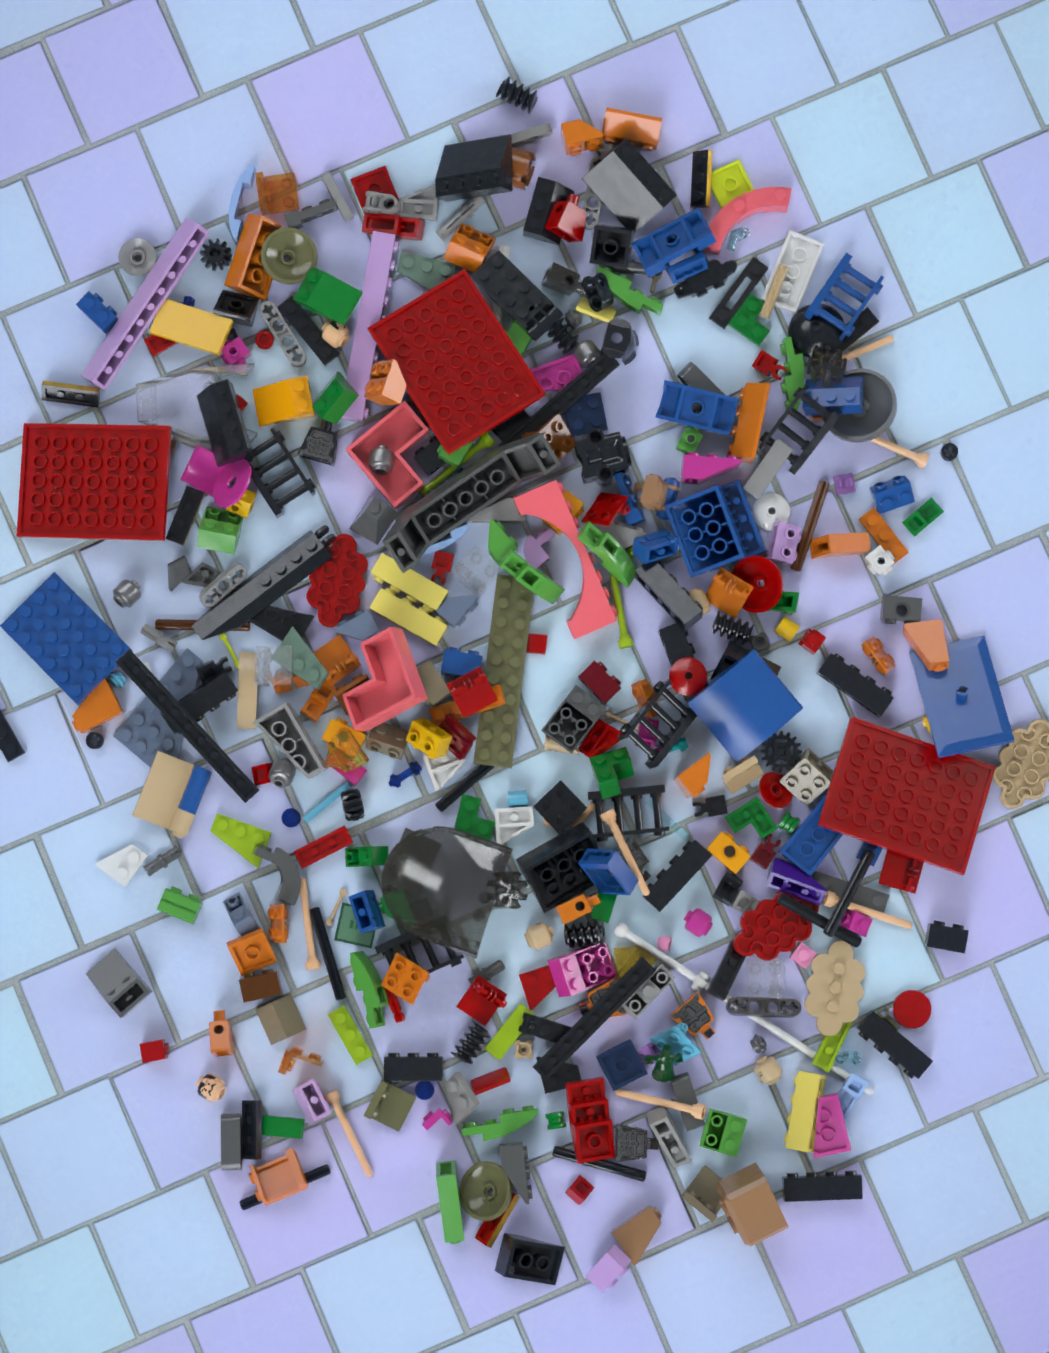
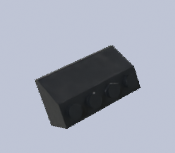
M226 379L209 385L197 395V399L217 467L253 456L254 453L233 384Z

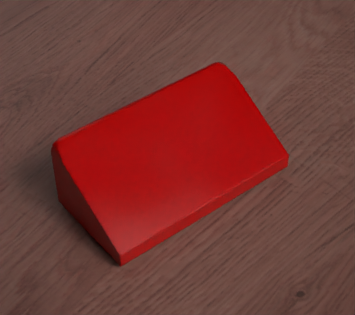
M503 1067L472 1079L470 1083L474 1094L478 1095L509 1083L511 1079L507 1068Z

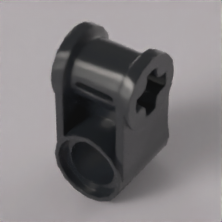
M603 273L583 278L582 286L588 298L589 306L593 311L599 312L613 304L614 298L607 278Z

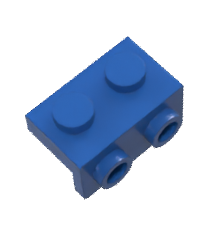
M895 476L892 480L878 482L869 488L879 514L915 502L910 481L906 476Z

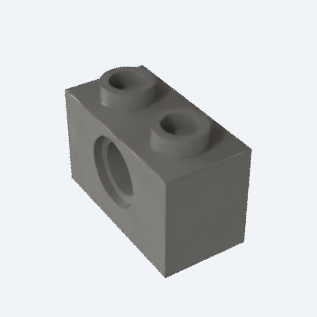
M883 595L880 620H885L886 624H896V621L904 623L920 622L922 598ZM898 606L905 608L906 613L904 616L897 614L896 608Z

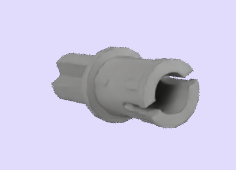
M145 624L140 631L141 634L154 641L155 645L159 644L171 653L178 644V642L164 635L163 631L159 632L148 624Z

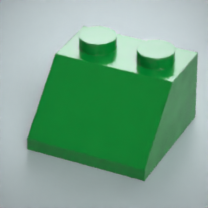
M337 371L317 396L312 408L321 419L337 424L359 394L344 376Z

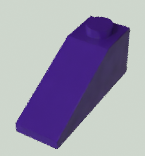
M776 857L774 858L768 872L766 886L820 905L827 889L794 864Z

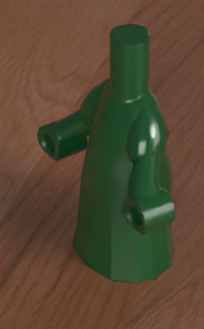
M669 1044L663 1045L662 1053L654 1056H645L646 1064H653V1061H656L651 1074L656 1081H671L675 1074L673 1061L676 1063L683 1062V1055L681 1053H670L671 1046Z

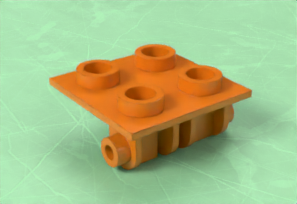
M721 567L713 577V582L705 595L710 604L730 616L733 615L734 619H736L754 587Z
M340 634L313 652L329 673L326 682L330 687L362 666L357 656L353 654Z
M872 636L861 644L866 656L873 654L868 658L869 660L873 657L876 658L872 664L878 661L874 667L879 674L882 673L884 676L896 667L894 664L895 660L889 653L886 654L883 649L884 646L878 638L875 639Z
M270 904L268 909V919L270 920L268 937L271 939V943H287V939H289L288 929H285V927H288V925H285V921H288V919L284 920V918H288L286 904Z
M396 952L381 986L413 1005L424 981L427 982L430 979L428 971Z

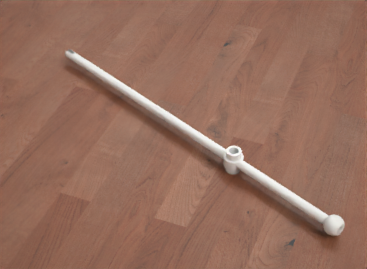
M618 923L614 929V934L617 937H626L692 980L691 988L701 993L703 989H708L710 985L708 980L711 977L709 974L702 970L699 974H695L629 931L625 923ZM727 995V997H726V999L724 1000V1002L727 1003V1001H728L729 999H731L732 997L729 996V995ZM735 1001L731 1005L735 1009L745 1007V1005H736ZM748 1016L812 1059L814 1058L816 1051L763 1017ZM833 1064L831 1071L847 1080L850 1073ZM867 1085L864 1092L872 1095L874 1091Z

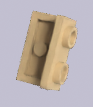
M748 755L739 761L740 765L735 768L732 765L723 771L722 780L731 794L739 791L764 774L758 765L759 761L755 755L751 758Z

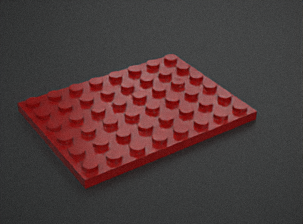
M465 269L367 328L386 360L394 359L397 361L406 383V391L448 456L546 396V393Z
M24 423L16 536L20 538L165 541L172 427L164 425Z
M851 716L817 825L963 876L966 872L996 766L961 754L938 758L935 745Z

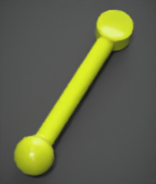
M225 633L220 634L219 638L224 641L235 662V667L239 669V661L226 639L227 635Z

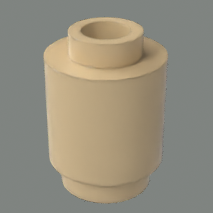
M697 587L688 591L691 599L701 604L703 608L702 615L711 611L709 608L711 605L703 589L699 590Z

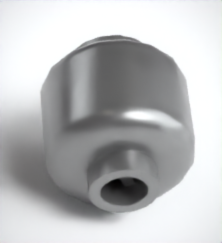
M581 340L574 347L573 355L583 368L589 367L601 356L600 349L591 340Z
M378 445L377 448H373L369 453L368 463L373 473L385 475L392 470L394 462L393 451L385 445Z
M124 579L113 590V600L122 608L131 607L141 597V591L139 590L141 586L135 580Z
M278 759L272 763L268 777L276 787H287L293 782L296 768L289 759Z

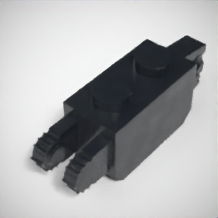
M715 259L707 262L708 269L684 279L682 283L674 287L673 290L678 299L688 296L700 298L708 294V290L712 288L717 290L725 286L728 276L735 273L737 263L734 260H729V262L721 264L720 261Z

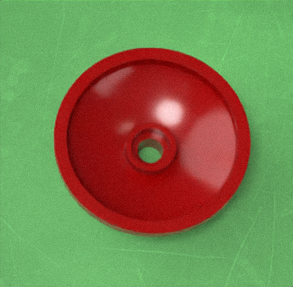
M755 555L746 557L735 565L732 574L754 587L742 609L751 613H762L772 609L779 602L783 592V578L776 564L766 557ZM761 580H763L764 582L763 586H761L760 584Z

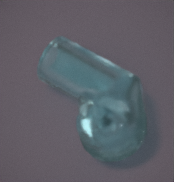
M739 227L731 231L726 249L735 251L737 242L747 238L750 235V230L746 227Z

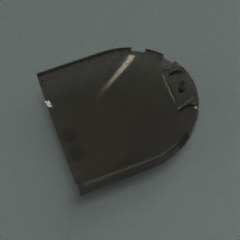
M434 826L433 828L414 831L395 845L385 862L382 872V894L385 904L395 921L414 936L477 958L483 934L513 849L450 827Z

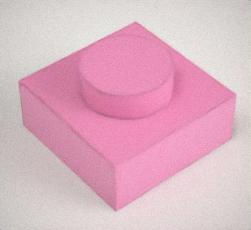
M800 942L790 958L806 969L817 953Z

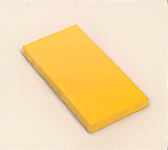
M166 299L157 312L149 332L152 335L220 356L234 322L232 319Z

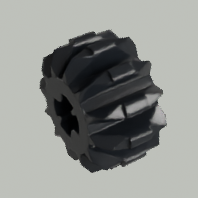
M217 238L213 244V241L209 239V246L206 244L202 245L205 250L200 251V255L204 256L200 260L202 263H206L205 267L207 269L212 266V270L216 271L217 266H219L222 271L223 264L226 266L230 265L226 259H232V255L228 254L232 250L230 247H226L227 243L225 241L220 244V239ZM214 252L218 253V258L214 257Z
M348 789L341 792L345 819L347 821H357L364 818L365 813L360 791L358 789Z

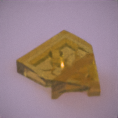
M349 728L332 737L331 741L327 744L328 753L324 766H333L347 773L349 770L353 771L369 761V758Z
M639 946L614 948L615 971L618 978H621L641 957L651 966L657 961L653 955Z

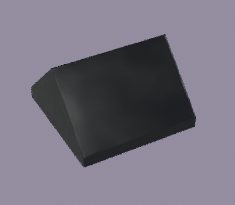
M222 290L213 309V314L232 319L234 323L252 327L259 298Z

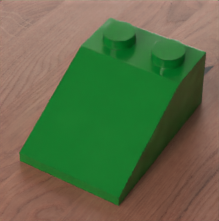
M311 267L293 300L308 311L345 325L363 292L322 270Z

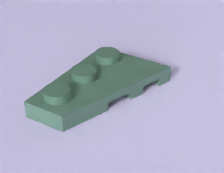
M401 252L397 272L431 290L454 276L457 265Z
M292 626L271 659L319 690L329 673Z

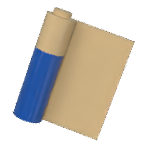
M157 751L132 816L173 831L171 835L182 839L183 835L187 836L212 771Z

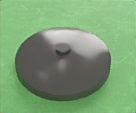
M853 369L837 376L864 377L863 413L842 414L829 430L841 440L852 443L873 440L882 435L891 426L896 416L897 397L891 383L880 373L869 369Z

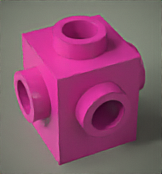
M237 337L233 341L230 339L225 342L221 351L223 354L220 357L226 366L230 364L232 368L235 366L238 368L244 365L246 359L252 355L241 338Z

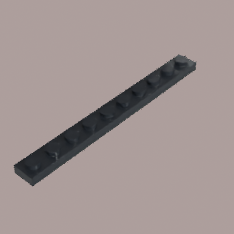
M130 649L115 661L245 803L259 791L253 782Z

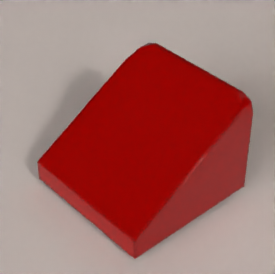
M528 634L526 653L545 655L548 635Z
M272 763L251 767L255 786L272 783L268 777Z
M579 1175L565 1191V1194L580 1205L595 1187Z

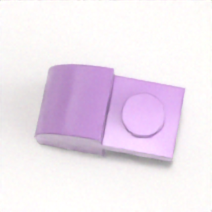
M551 528L540 531L536 535L538 537L536 540L531 534L525 540L523 548L525 560L535 568L539 569L550 560L542 546L555 537V533Z

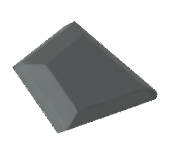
M185 555L168 564V588L170 591H173L192 572Z
M202 562L182 580V583L207 587L216 579L220 571Z

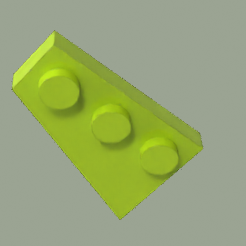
M218 813L210 830L259 869L262 858L252 854L255 847L267 846L272 832Z

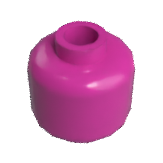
M699 908L693 912L689 910L683 919L686 921L685 929L697 937L706 936L713 926L711 922L712 917Z

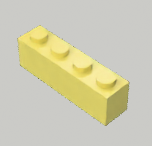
M381 553L370 572L373 575V580L380 584H383V582L389 584V589L398 594L400 591L407 595L405 598L413 603H416V601L422 603V607L430 613L440 608L449 593L445 588L412 569L402 573L394 559L384 553Z
M386 587L383 590L380 588L369 607L370 610L437 647L448 628L445 624L446 621L439 616L431 617L428 615L429 611L421 606L418 609L412 606L413 602L405 597L399 599L395 596L396 592Z
M798 1071V1074H796L794 1078L795 1093L791 1097L792 1111L788 1115L789 1128L784 1137L785 1148L803 1152H814L818 1100L820 1096H823L826 1075L807 1071Z

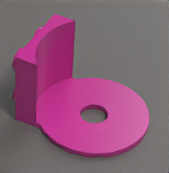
M196 445L180 480L214 497V501L218 506L228 508L237 503L245 493L251 479L252 470L250 463L246 459L217 467L214 454ZM236 477L234 486L229 488L231 480Z

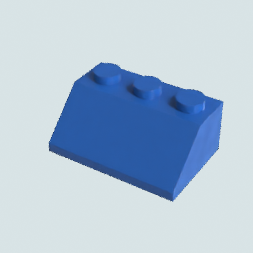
M863 376L806 379L804 386L807 384L810 387L805 393L826 410L834 412L838 408L843 412L842 414L863 413ZM805 402L802 403L806 416L820 415Z

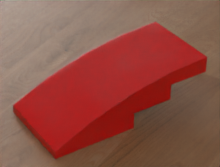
M596 1077L565 1083L569 1122L577 1163L581 1164L614 1158L613 1125L609 1117L608 1099L605 1096L604 1078Z

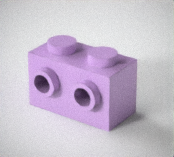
M780 521L774 522L766 558L772 562L784 565L793 564L797 558V543L801 540V527Z
M314 1079L296 1087L292 1091L309 1125L331 1114L330 1105L324 1099L322 1090Z
M614 1244L585 1277L602 1292L607 1287L612 1289L619 1281L616 1277L618 1275L622 1277L629 1270L627 1265L631 1259Z

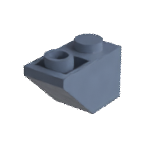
M476 595L448 597L436 611V614L453 628L457 625L460 627L467 619L465 617L467 612H473L478 606L477 600L479 598Z
M364 610L354 614L355 618L350 621L345 619L337 624L338 627L335 628L337 634L365 641L380 633L370 612H365Z
M240 892L223 901L234 927L241 936L260 929Z

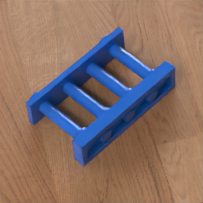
M845 253L804 314V317L808 320L813 315H819L842 330L843 333L839 338L840 341L845 336L849 337L855 329L852 325L873 294L878 295L883 287L881 282L884 279L881 275L875 283L852 268L849 262L853 256ZM847 273L872 290L866 297L843 282L840 275ZM832 287H838L860 301L862 305L858 310H855L832 295L833 292L830 290ZM823 300L825 302L829 301L853 318L849 324H845L824 310L823 306H821Z

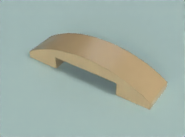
M239 652L237 729H256V725L253 722L256 720L259 653Z

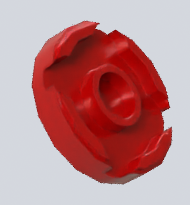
M907 990L895 998L892 1012L900 1025L916 1029L928 1022L931 1016V1004L923 993L917 990Z

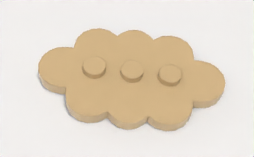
M1044 719L1033 720L1027 729L1017 728L1012 730L1014 742L1007 743L1008 746L999 752L998 759L1000 765L995 768L993 782L1002 788L1000 801L1008 809H1017L1023 805L1026 799L1036 800L1045 793V782L1049 780V722Z
M845 941L834 942L829 947L827 954H819L814 957L810 964L813 975L806 981L809 995L804 1001V1008L810 1016L817 1018L816 1027L824 1036L837 1034L842 1027V1023H850L858 1017L859 1006L857 1002L864 994V989L860 984L865 977L864 965L860 961L853 959L852 946Z

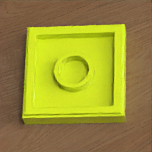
M739 159L712 171L711 190L720 209L736 197L754 190Z

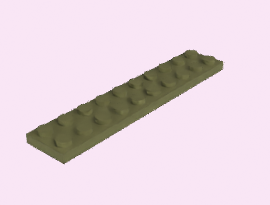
M497 574L485 675L490 686H502L506 704L480 713L473 764L511 769L533 601V592L518 582L514 576Z

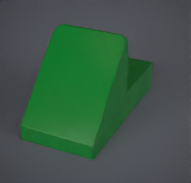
M782 592L779 602L768 611L783 612L788 615L794 614L797 609L799 593Z

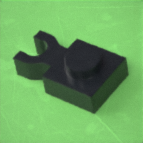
M226 656L221 658L216 664L214 660L195 667L202 684L222 670L226 671V673L233 671L231 666L223 668V664L228 661Z
M724 795L705 798L706 803L704 804L700 802L692 803L693 807L699 806L701 808L700 813H694L695 817H699L706 812L708 817L728 814Z

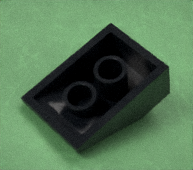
M504 1233L495 1271L508 1278L556 1285L565 1247L521 1235Z

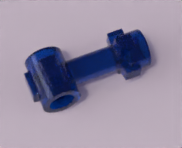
M412 761L409 763L410 767L402 773L390 775V781L388 782L390 787L399 788L401 787V782L413 774L419 775L422 771L419 763Z

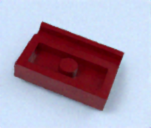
M451 713L446 714L444 721L441 722L439 727L453 736L448 750L459 760H462L466 757L473 745V741L477 738Z

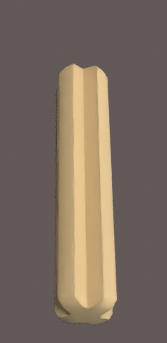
M778 266L760 313L762 318H770L788 271L787 266Z

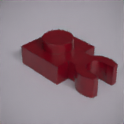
M772 834L765 837V845L763 843L758 844L749 858L764 870L768 868L777 854L773 851V848L778 847L781 843V840L778 839L775 844H772L770 842Z

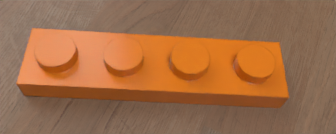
M496 685L492 687L498 701L472 715L506 704L502 686ZM455 700L429 709L432 723L438 727L444 721L446 714L451 713L457 720L464 718Z

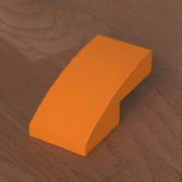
M324 681L319 690L317 688L314 689L310 698L301 709L300 714L317 723L333 699L336 687H330Z

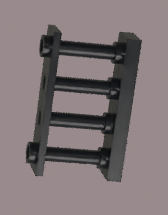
M807 384L803 389L799 387L793 394L795 399L769 433L765 431L759 439L762 442L759 445L760 449L766 443L772 447L775 443L772 436L779 429L801 446L803 452L800 456L791 453L787 458L790 461L789 464L792 465L788 471L794 475L843 413L838 408L834 412L828 411L805 393L810 387ZM800 399L824 417L823 420L826 422L822 427L815 425L794 408ZM788 414L813 432L814 438L811 442L804 440L782 423Z
M272 428L270 431L273 437L254 448L253 456L244 459L250 463L254 457L276 443H279L284 451L260 468H253L250 463L252 470L251 479L276 518L284 515L281 511L284 508L283 506L308 490L314 496L315 492L313 489L316 486L311 478H305L283 444L285 438L281 432H276ZM286 459L290 460L294 467L292 470L270 484L262 482L261 478L264 473ZM299 474L304 484L280 500H274L271 496L273 490Z
M670 679L659 681L653 687L654 692L631 721L621 727V733L617 737L619 740L629 737L648 755L649 759L645 762V765L649 769L659 766L697 717L691 707H685L666 689L672 682ZM661 695L681 712L680 715L682 717L678 721H674L655 703ZM650 709L670 726L669 729L671 731L667 735H663L644 717ZM639 723L659 741L660 745L656 749H652L633 731Z
M665 784L620 789L621 794L609 797L614 802V810L617 814L615 816L617 819L616 823L623 836L654 833V836L665 835V831H669V827H663L660 806L661 793H665ZM600 791L587 792L588 800H592V803L595 804L598 834H593V837L596 838V842L608 841V837H614L612 832L605 833L604 822L600 817L603 814L602 803H604V799H602ZM650 794L653 804L655 828L643 829L640 799H642V795ZM630 796L631 800H633L636 830L624 831L621 801H623V797Z
M446 915L374 947L377 954L382 953L383 956L385 955L389 966L394 959L392 948L397 945L400 948L403 947L407 959L419 965L410 946V939L417 937L418 940H421L433 967L426 970L429 973L449 964L451 967L462 963L461 959L464 958L463 954L457 956L445 930V924L448 923ZM433 929L436 932L438 931L450 960L439 964L427 937L429 936L428 931Z

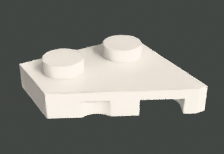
M449 750L446 756L437 759H431L426 755L423 756L435 791H438L466 762L465 758L459 760Z
M533 806L494 809L497 846L534 826Z
M132 844L102 859L95 865L126 887L148 855Z

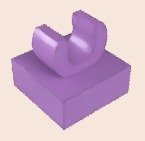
M853 473L833 476L836 496L856 492Z
M650 1042L641 1048L642 1050L638 1052V1055L654 1056L662 1052Z

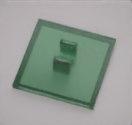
M342 902L334 940L372 948L375 931L360 934L351 904Z

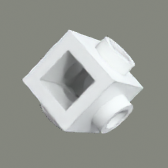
M881 545L865 557L866 562L869 564L867 568L873 575L877 574L879 577L881 575L887 576L894 570L892 567L895 564L893 561L895 557L889 550L885 551ZM881 560L884 562V564L880 565L878 564V561Z

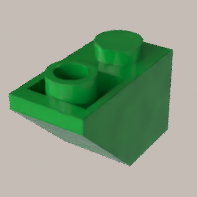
M388 846L345 848L346 867L389 865Z

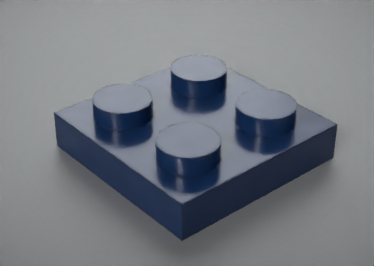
M601 392L587 394L566 412L568 428L572 437L588 434L593 428H598L602 431L608 430Z
M631 1039L596 1056L613 1091L648 1074Z

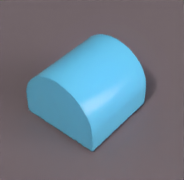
M527 790L508 791L509 807H527Z

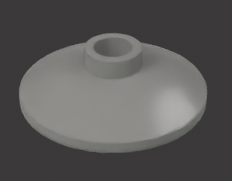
M134 238L122 245L118 258L122 269L126 273L133 276H142L151 271L156 263L157 255L150 242L141 238ZM141 256L142 260L137 262L135 258Z

